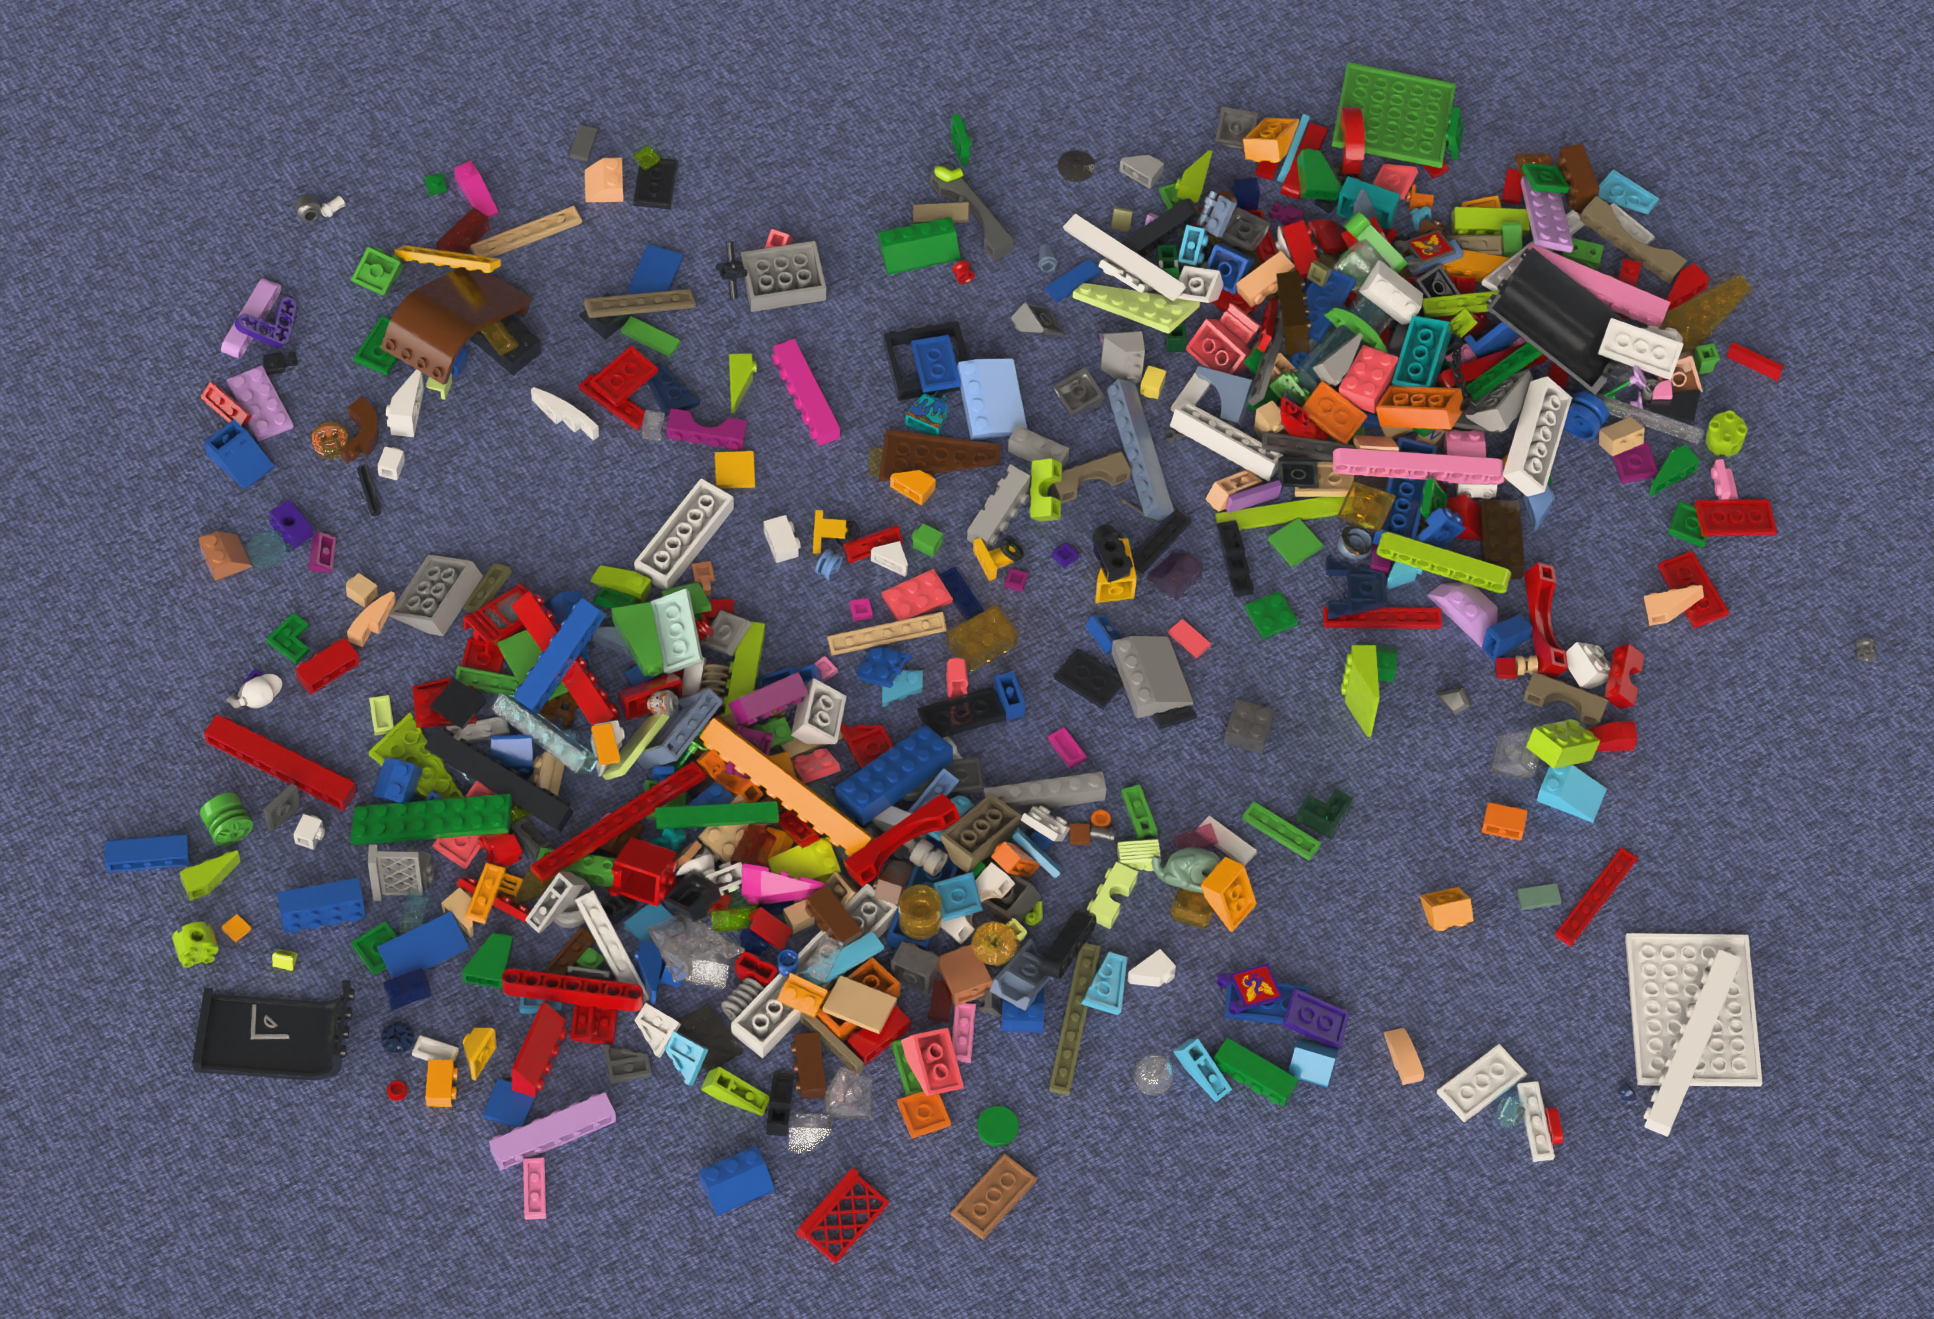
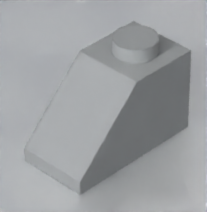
M1150 155L1124 157L1120 161L1119 171L1151 189L1163 175L1164 163Z

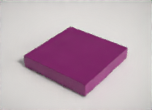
M1648 441L1612 456L1621 484L1655 478L1659 473Z

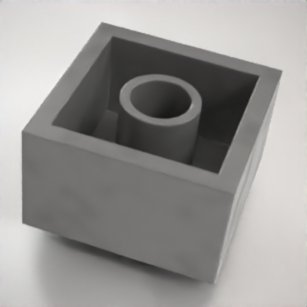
M1236 699L1225 732L1224 744L1262 754L1275 710Z
M902 941L891 961V975L900 984L929 995L938 977L940 957L931 951L919 949L913 943Z

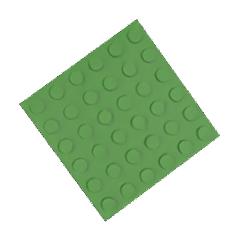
M1347 62L1332 147L1343 149V132L1340 126L1341 107H1360L1364 121V153L1442 168L1446 147V129H1449L1448 115H1451L1456 84Z

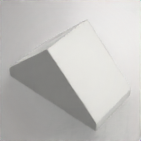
M900 541L874 547L871 550L872 562L906 577L908 563Z

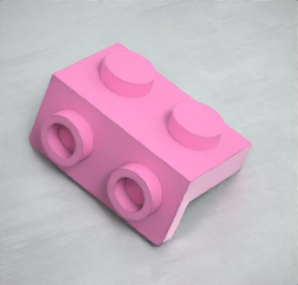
M1723 459L1716 460L1714 467L1711 468V477L1714 479L1715 494L1718 496V500L1738 499L1732 470L1725 468Z

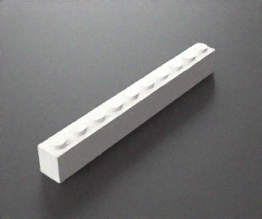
M1720 949L1716 956L1712 955L1708 964L1711 967L1710 972L1705 971L1701 980L1704 986L1702 989L1698 988L1694 997L1697 1003L1695 1006H1690L1687 1017H1690L1688 1023H1683L1680 1030L1683 1036L1681 1040L1676 1039L1672 1049L1676 1051L1674 1057L1669 1056L1665 1067L1669 1068L1667 1074L1662 1073L1658 1082L1661 1088L1659 1091L1655 1090L1652 1096L1653 1107H1648L1644 1115V1119L1647 1120L1645 1128L1668 1137L1742 958Z

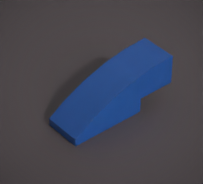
M815 664L795 669L792 666L758 677V690L799 672L804 685L813 678L822 682L821 670Z

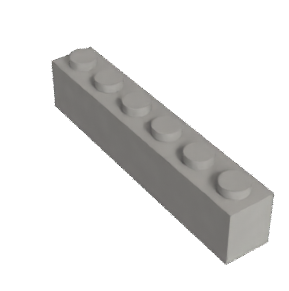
M1103 771L984 788L983 800L992 793L1017 813L1030 811L1033 806L1039 808L1041 805L1049 809L1104 801L1106 785Z

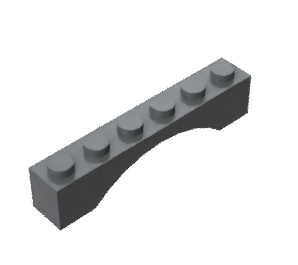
M950 163L943 166L951 171L956 169ZM934 172L931 173L930 185L940 197L957 203H970V212L976 217L983 231L984 250L994 261L1013 251V236L1005 231L1000 220L995 219L990 208L985 207L980 196L971 190L967 181L960 177L950 182H945L938 178Z

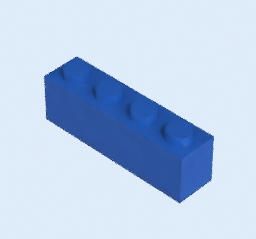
M174 834L164 837L156 835L151 838L134 837L129 840L113 839L105 841L107 872L190 866L187 835Z

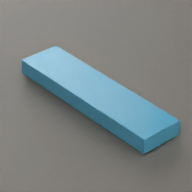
M1305 114L1300 119L1277 178L1279 182H1284L1309 121V116Z
M871 931L804 970L803 975L809 982L821 987L884 950V946L875 933Z

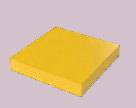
M754 451L715 452L716 487L719 489L755 488Z

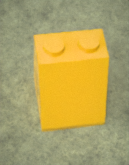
M1128 538L1118 539L1123 541L1125 554L1132 560L1133 567L1131 568L1130 576L1108 583L1100 568L1095 603L1134 599L1137 577Z

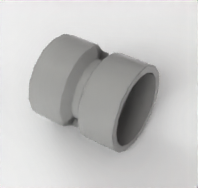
M922 839L913 849L909 860L919 867L924 866L923 870L932 876H936L945 865L948 854L939 848L934 849L933 844Z

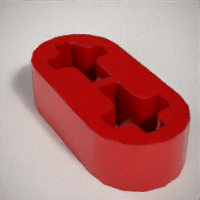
M1556 1106L1546 1107L1545 1115L1552 1145L1563 1144V1131L1558 1109Z

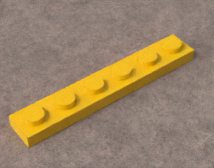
M408 245L394 250L395 256L402 258L403 261L417 260L418 263L422 264L431 262L436 266L450 265L451 268L479 269L484 273H491L494 269L501 266V259Z

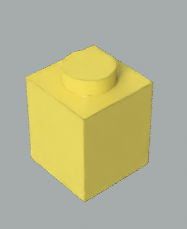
M1148 365L1141 382L1140 394L1148 398L1158 399L1165 383L1166 371Z

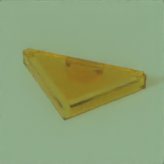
M527 870L514 903L519 906L542 896L554 878H550L543 883L532 871Z

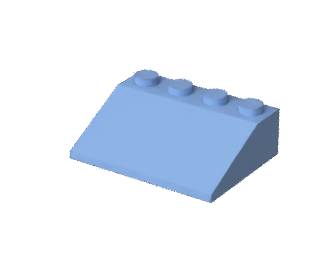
M975 359L958 362L957 369L961 381L960 389L971 441L1010 436L1017 425L1027 429L1013 359Z

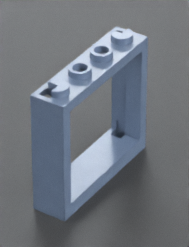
M710 688L678 698L682 708L675 711L672 716H669V719L637 758L636 762L646 770L654 766L677 761L723 703Z

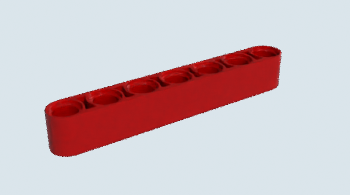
M1526 343L1460 365V371L1466 382L1465 386ZM1542 354L1519 371L1542 364L1549 358ZM1452 368L1443 371L1437 377V381L1442 388H1458ZM1457 378L1459 384H1463L1462 379Z
M507 969L502 974V989L509 996L625 1011H639L644 1006L643 989L637 984L520 969Z

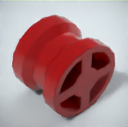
M960 261L952 267V272L956 275V280L959 284L969 283L975 277L973 270H970L971 265L968 261Z

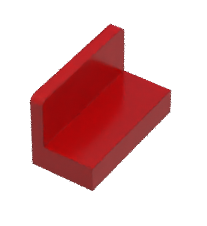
M762 907L751 911L748 919L752 921L750 929L779 950L784 949L792 929Z

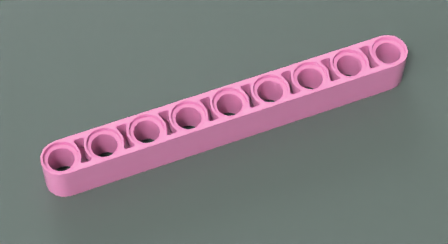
M1338 448L1333 451V471L1338 474L1422 480L1435 478L1437 481L1500 484L1504 482V476H1502L1504 462L1501 459Z

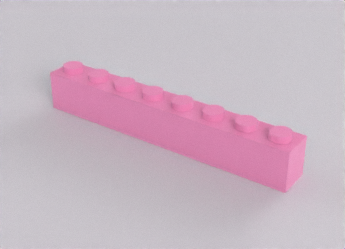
M1532 243L1529 244V250L1532 247L1612 311L1621 313L1648 326L1659 328L1670 305L1669 301L1539 246H1535Z

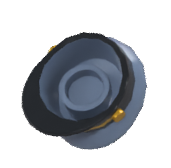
M1349 526L1342 531L1338 540V549L1343 556L1349 559H1364L1372 553L1373 538L1367 530L1361 527Z

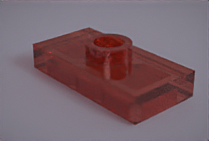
M934 980L928 1020L949 1023L952 993L945 981Z

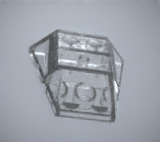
M683 913L648 927V932L655 946L659 948L660 955L665 960L666 967L671 972L674 983L692 975V962L719 951L726 959L745 952L743 947L724 937L700 920L693 922L689 916Z

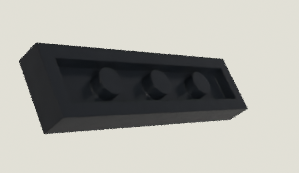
M1175 509L1132 555L1134 568L1144 574L1191 524L1192 519Z

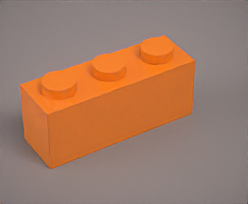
M1005 841L995 848V853L991 856L1007 873L1030 878L1041 866L1020 845Z

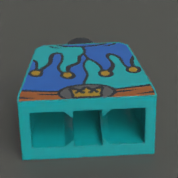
M937 391L933 397L923 394L906 413L905 425L928 435L940 436L948 413V404L944 402L946 399L945 394Z

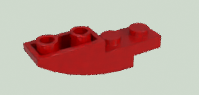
M1286 397L1281 398V420L1291 436L1328 441V434L1309 420L1308 412Z

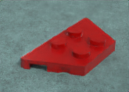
M841 724L840 726L842 737L860 770L894 747L883 725L867 726L857 724V727H850Z

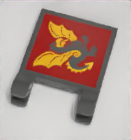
M1439 230L1407 241L1394 242V247L1397 248L1395 250L1400 255L1409 249L1416 257L1408 259V263L1411 265L1408 266V269L1411 272H1415L1422 265L1456 254L1454 247Z

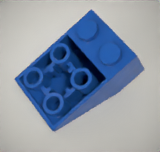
M235 420L204 442L207 456L244 490L275 468L250 434Z

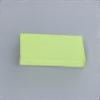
M389 695L369 698L375 736L388 734L394 728Z

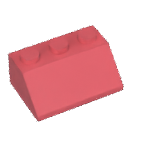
M1206 319L1186 346V350L1205 368L1235 376L1240 375L1247 369L1248 366L1243 361L1252 352L1217 319Z

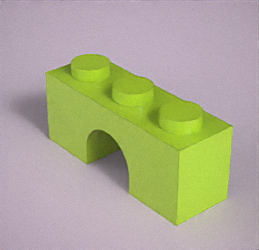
M1052 458L1032 461V468L1030 470L1032 477L1030 487L1031 506L1029 508L1031 518L1039 522L1061 520V500L1052 496L1048 497V489L1053 483L1062 481V463Z

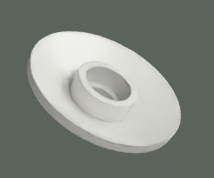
M1278 226V241L1275 242L1278 252L1283 251L1288 259L1292 261L1282 227Z

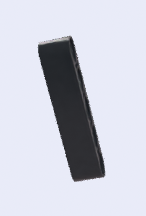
M1184 199L1128 237L1121 244L1144 257L1155 250L1157 245H1162L1183 231L1186 225L1190 226L1200 218L1201 213L1192 199Z
M1075 911L1044 955L1040 963V974L1058 979L1063 977L1094 931L1096 915Z

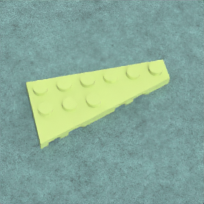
M1082 283L1073 291V298L1168 334L1200 307V301L1179 298L1172 301L1161 294L1141 293L1134 290Z

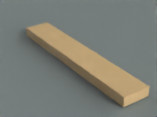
M571 206L470 245V249L474 255L493 258L582 224V219L575 206Z
M943 612L827 636L830 654L834 656L946 632L947 629Z

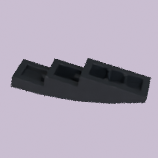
M1234 520L1217 523L1220 544L1234 597L1252 595L1254 589L1249 576L1245 547L1237 522Z

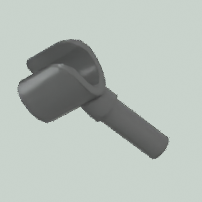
M1167 430L1164 433L1167 443L1170 445L1174 444L1176 439L1188 437L1183 433L1175 434L1173 430Z

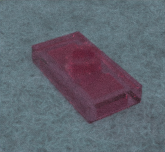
M1212 823L1173 837L1178 850L1187 847L1204 849L1219 843Z

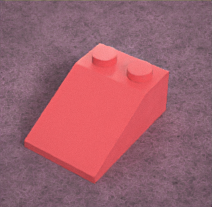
M948 1028L911 1035L901 1040L906 1061L926 1096L964 1088Z

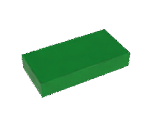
M603 587L594 597V603L608 608L638 604V597Z

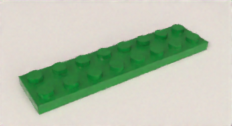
M510 794L405 802V804L391 803L355 806L350 842L352 845H366L509 833L512 796Z

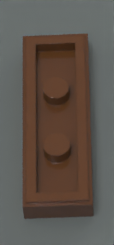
M580 927L543 970V973L568 976V966H576V961L582 954L596 943L593 935Z

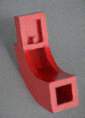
M1341 107L1340 126L1343 132L1341 171L1342 174H1361L1365 150L1362 111L1360 107Z

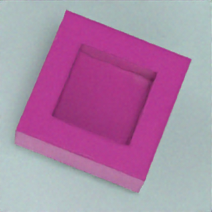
M869 598L849 601L853 622L873 618Z

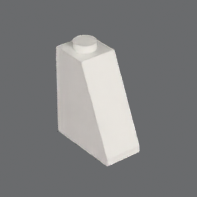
M890 806L873 818L872 823L886 832L911 815V813ZM923 834L915 837L903 845L912 853L915 846L922 839H925L927 835Z

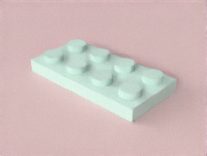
M685 588L651 601L664 672L668 675L703 662L689 591Z

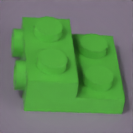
M367 247L351 281L386 297L393 282L398 280L404 268L401 262L402 259L393 254L389 257L385 255V251L378 247L374 249Z

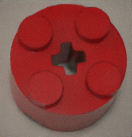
M514 834L481 835L478 838L479 845L482 849H485L488 855L485 857L487 863L507 868L522 860V857L519 856L522 854V851Z

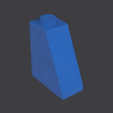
M1519 614L1489 626L1486 629L1482 649L1495 662L1496 658L1503 657L1531 637L1533 627L1530 621L1524 619Z

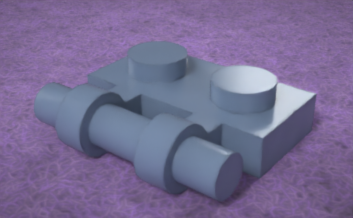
M1211 190L1209 196H1206L1204 200L1205 205L1202 212H1200L1201 216L1196 225L1203 228L1206 221L1205 230L1216 237L1222 238L1237 203L1222 195H1219L1218 199L1215 200L1218 193ZM1212 206H1213L1214 209H1213L1211 215L1209 216L1208 214H1209V212H1210V210H1211V208H1212Z

